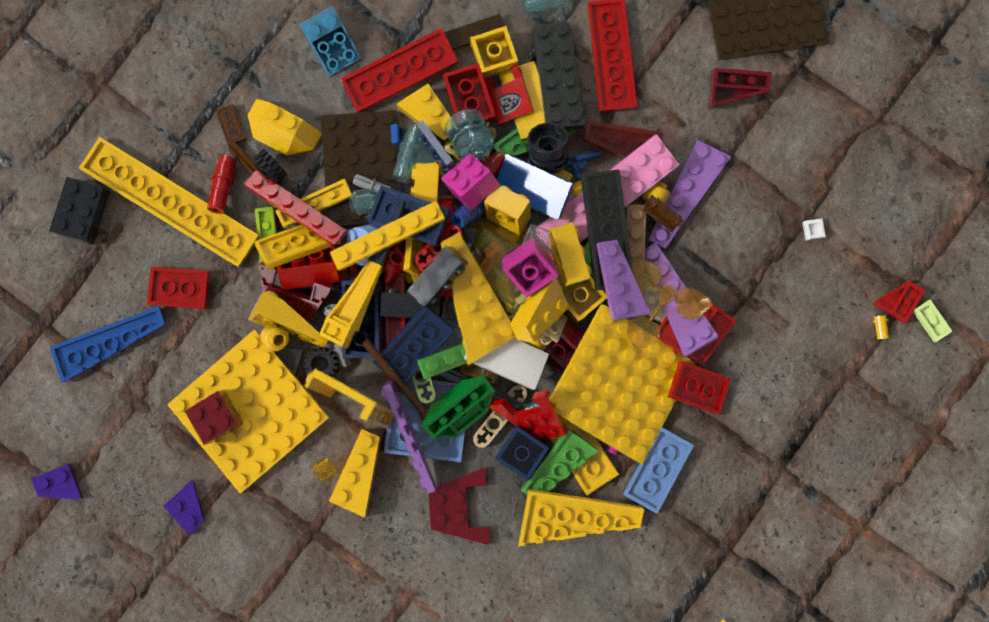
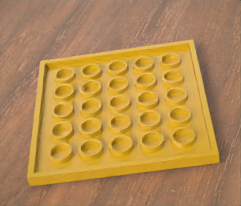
M601 304L555 387L550 400L556 404L555 409L558 415L561 414L565 420L632 460L643 464L659 434L660 428L663 426L676 400L668 398V393L679 360L693 365L696 363L688 357L684 358L664 342L628 319L612 321L609 307Z
M256 329L167 404L240 494L330 418L276 352L262 344L261 334ZM225 390L244 424L215 442L203 445L184 411L216 391Z

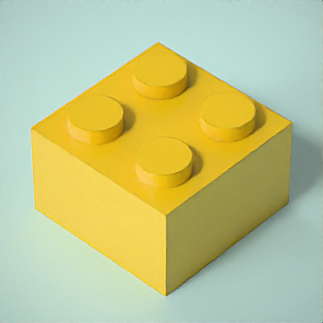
M506 26L470 37L471 47L476 62L480 65L484 79L509 70L513 65H518V59Z
M499 185L484 201L486 218L520 236L531 218L530 200L525 195H518L512 192L509 187Z
M591 276L590 279L567 287L560 286L569 304V308L566 311L577 324L607 299V295L603 290L595 291L594 279Z

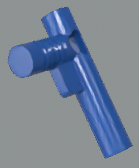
M596 150L569 158L567 166L571 165L575 180L581 179L579 169L587 166L585 161L602 157L601 151ZM574 159H575V160H576V164H573V163L571 162V160H574Z

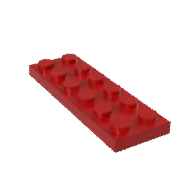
M625 0L587 2L599 113L637 109Z
M442 28L340 79L357 113H360L459 62Z

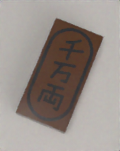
M234 104L215 110L228 146L234 142L240 143L247 140Z

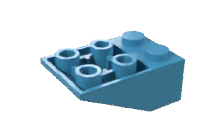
M331 6L299 24L328 76L361 59L334 7Z

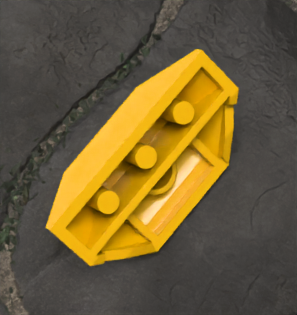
M256 99L248 113L253 138L286 156L314 150L322 137V132L303 119L267 101Z

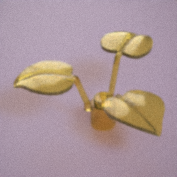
M638 256L632 261L630 269L640 291L644 292L648 288L652 291H659L657 298L660 302L649 320L645 316H637L629 321L627 332L634 347L644 348L650 346L658 339L660 326L652 322V320L663 305H668L674 300L678 304V313L689 320L699 318L713 305L706 295L693 288H683L677 293L675 287L671 285L653 287L658 285L661 280L659 268L652 262Z

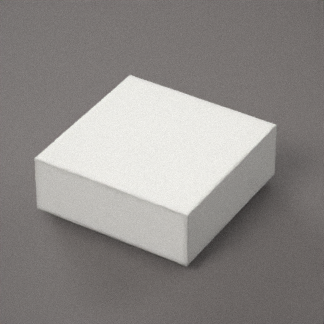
M823 218L802 222L806 241L826 237Z

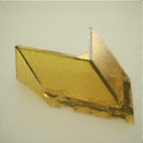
M481 215L478 220H473L465 227L477 229L473 251L475 248L481 247L483 252H485V258L479 267L506 314H509L516 305L512 280L502 269V258L534 236L524 229L519 236ZM534 237L556 263L552 249Z

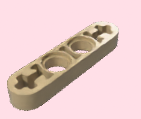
M516 385L507 395L514 397L515 393L513 391L515 389L517 391L522 389L523 398L518 397L517 399L523 403L527 397V391L523 386ZM493 411L473 437L475 445L481 448L489 445L508 420ZM493 418L498 419L500 422L499 428L495 430L491 429L488 425L489 421ZM486 426L488 431L494 434L492 437L489 434L486 436L487 442L485 444L483 442L478 444L477 441L479 439L477 435L480 434L482 436L486 432L482 429Z

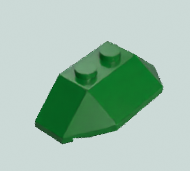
M484 376L461 380L431 404L422 427L433 440L459 436L488 412L492 395L495 393L494 388Z

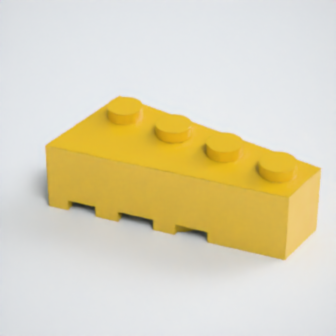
M365 429L361 430L329 502L364 518L367 516L382 437Z

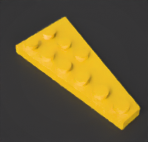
M457 233L441 242L442 249L445 246H452L469 262L465 267L466 271L460 277L455 278L452 286L453 301L458 324L462 332L463 346L466 350L467 365L514 338L515 334L510 326L511 321L462 236L460 233Z
M528 489L518 547L530 543L539 544L549 540L558 541L583 537L593 533L603 534L606 531L640 528L644 508L643 506Z

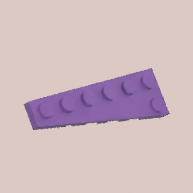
M698 140L665 204L670 210L672 209L675 213L682 216V224L731 157ZM657 221L648 242L652 244L657 243L660 248L665 249L682 224L677 225L672 233Z
M657 243L646 248L644 265L681 351L686 358L718 339V335Z
M389 380L384 384V390L381 391L385 402L389 401L392 413L398 422L400 433L405 438L406 448L414 459L412 460L413 466L420 473L421 486L429 494L436 491V483L398 387L393 380Z

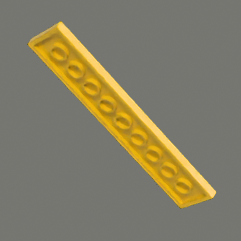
M101 137L98 138L79 167L80 170L240 268L255 245L254 242L258 240L259 235L224 213L216 214L208 211V203Z

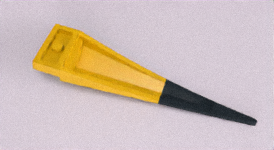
M402 201L391 222L402 217L407 202ZM390 247L370 256L349 289L326 317L319 334L320 336L348 349L355 330L359 331Z

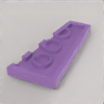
M612 240L597 243L611 320L651 314L618 241Z

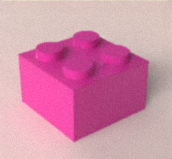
M471 153L465 156L441 178L450 192L470 211L500 185L491 171Z
M534 237L502 258L503 271L526 298L558 277L556 263Z

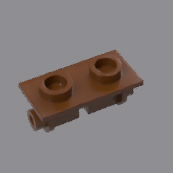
M651 195L643 208L647 214L672 233L676 226L681 225L683 222L682 216L675 213L672 209L670 210L667 205L660 201L659 197L655 198Z

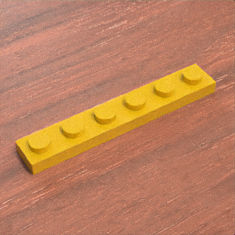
M435 201L330 253L337 269L340 271L446 219L438 202Z

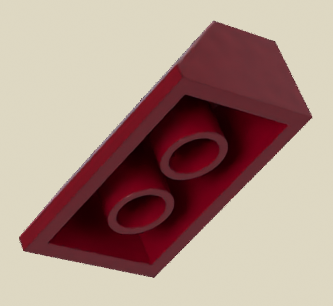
M568 318L557 343L552 341L546 345L544 352L549 354L547 361L562 375L584 336Z

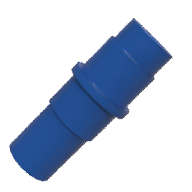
M486 198L471 211L462 203L450 217L452 224L462 229L473 220H478L485 211L484 201Z

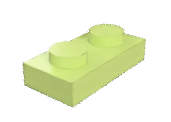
M927 300L914 309L913 313L933 342L939 341L952 332L931 300Z

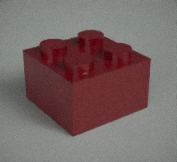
M225 390L216 391L184 411L203 445L215 442L244 424Z

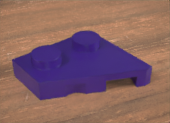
M71 463L31 478L38 497L83 498Z
M193 480L163 506L188 535H191L205 522L204 514L200 508V499L197 497L196 485Z

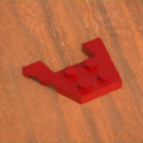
M548 390L534 393L532 400L539 406L537 408L516 411L505 399L492 401L489 406L493 411L537 440L566 436L569 430L561 414L558 415L555 409L556 404L550 400L551 394Z

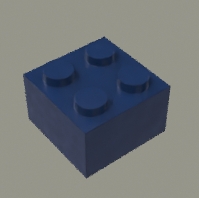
M516 426L495 459L528 481L549 447Z

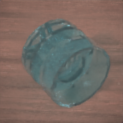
M476 109L462 110L454 114L446 123V133L457 157L461 160L469 153L476 159L485 156L494 146V139L487 127L486 121L482 113Z

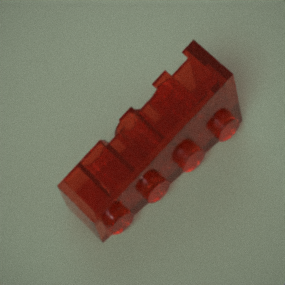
M587 120L583 142L624 159L655 134L662 141L663 133Z

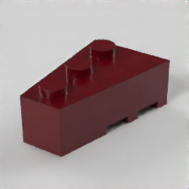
M725 68L712 69L708 108L770 92L772 72Z

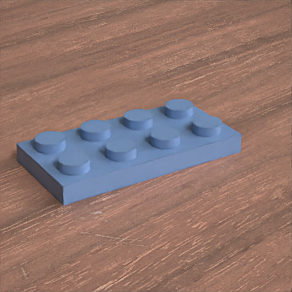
M661 427L643 464H638L622 495L658 514L694 445Z

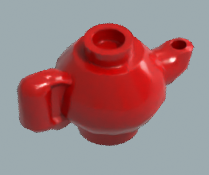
M400 242L394 244L392 250L388 251L382 267V271L385 273L384 283L387 285L392 282L394 276H399L405 272L403 270L405 257L400 252L402 248Z

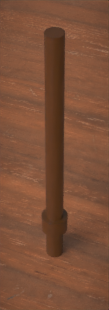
M366 339L362 343L363 346L420 413L419 416L424 421L429 408L424 407L371 341Z

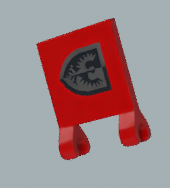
M517 64L510 68L515 79L496 88L493 79L490 77L484 79L499 126L534 111L523 79L522 70Z

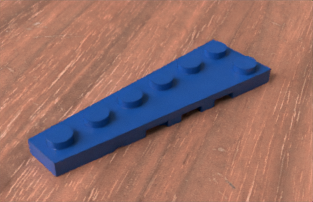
M157 306L50 346L61 382H68L167 325L161 307Z

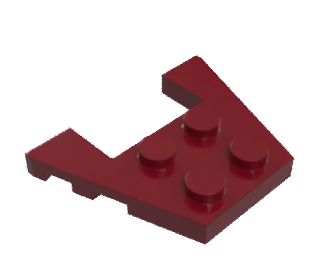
M263 261L259 264L262 278L260 282L263 291L276 293L278 298L286 302L308 323L333 287L331 284L316 280L311 297L289 289L282 290L280 286L275 285L277 267L268 270Z
M485 468L439 485L436 491L429 493L431 530L490 545L489 526L469 527L466 487L486 486Z

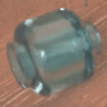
M369 188L354 191L352 197H349L352 212L355 211L357 215L371 213L377 194H373Z

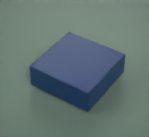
M398 124L391 125L392 144L405 147V129Z

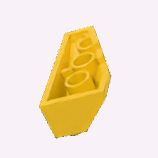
M263 291L248 320L264 327L270 324L279 325L287 331L288 335L298 334L299 339L320 347L325 346L328 342L326 338L319 335L320 333L286 302L278 298L276 293L271 291Z

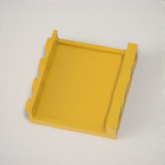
M314 369L306 379V388L330 398L338 390L365 405L360 418L367 422L387 429L394 417L390 408L317 369Z

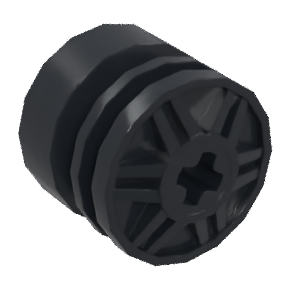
M547 122L533 127L528 133L527 138L530 164L552 174L564 170L569 162L568 134L566 129L556 123Z

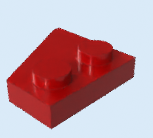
M906 281L874 301L872 305L900 322L907 323L925 290L911 281Z

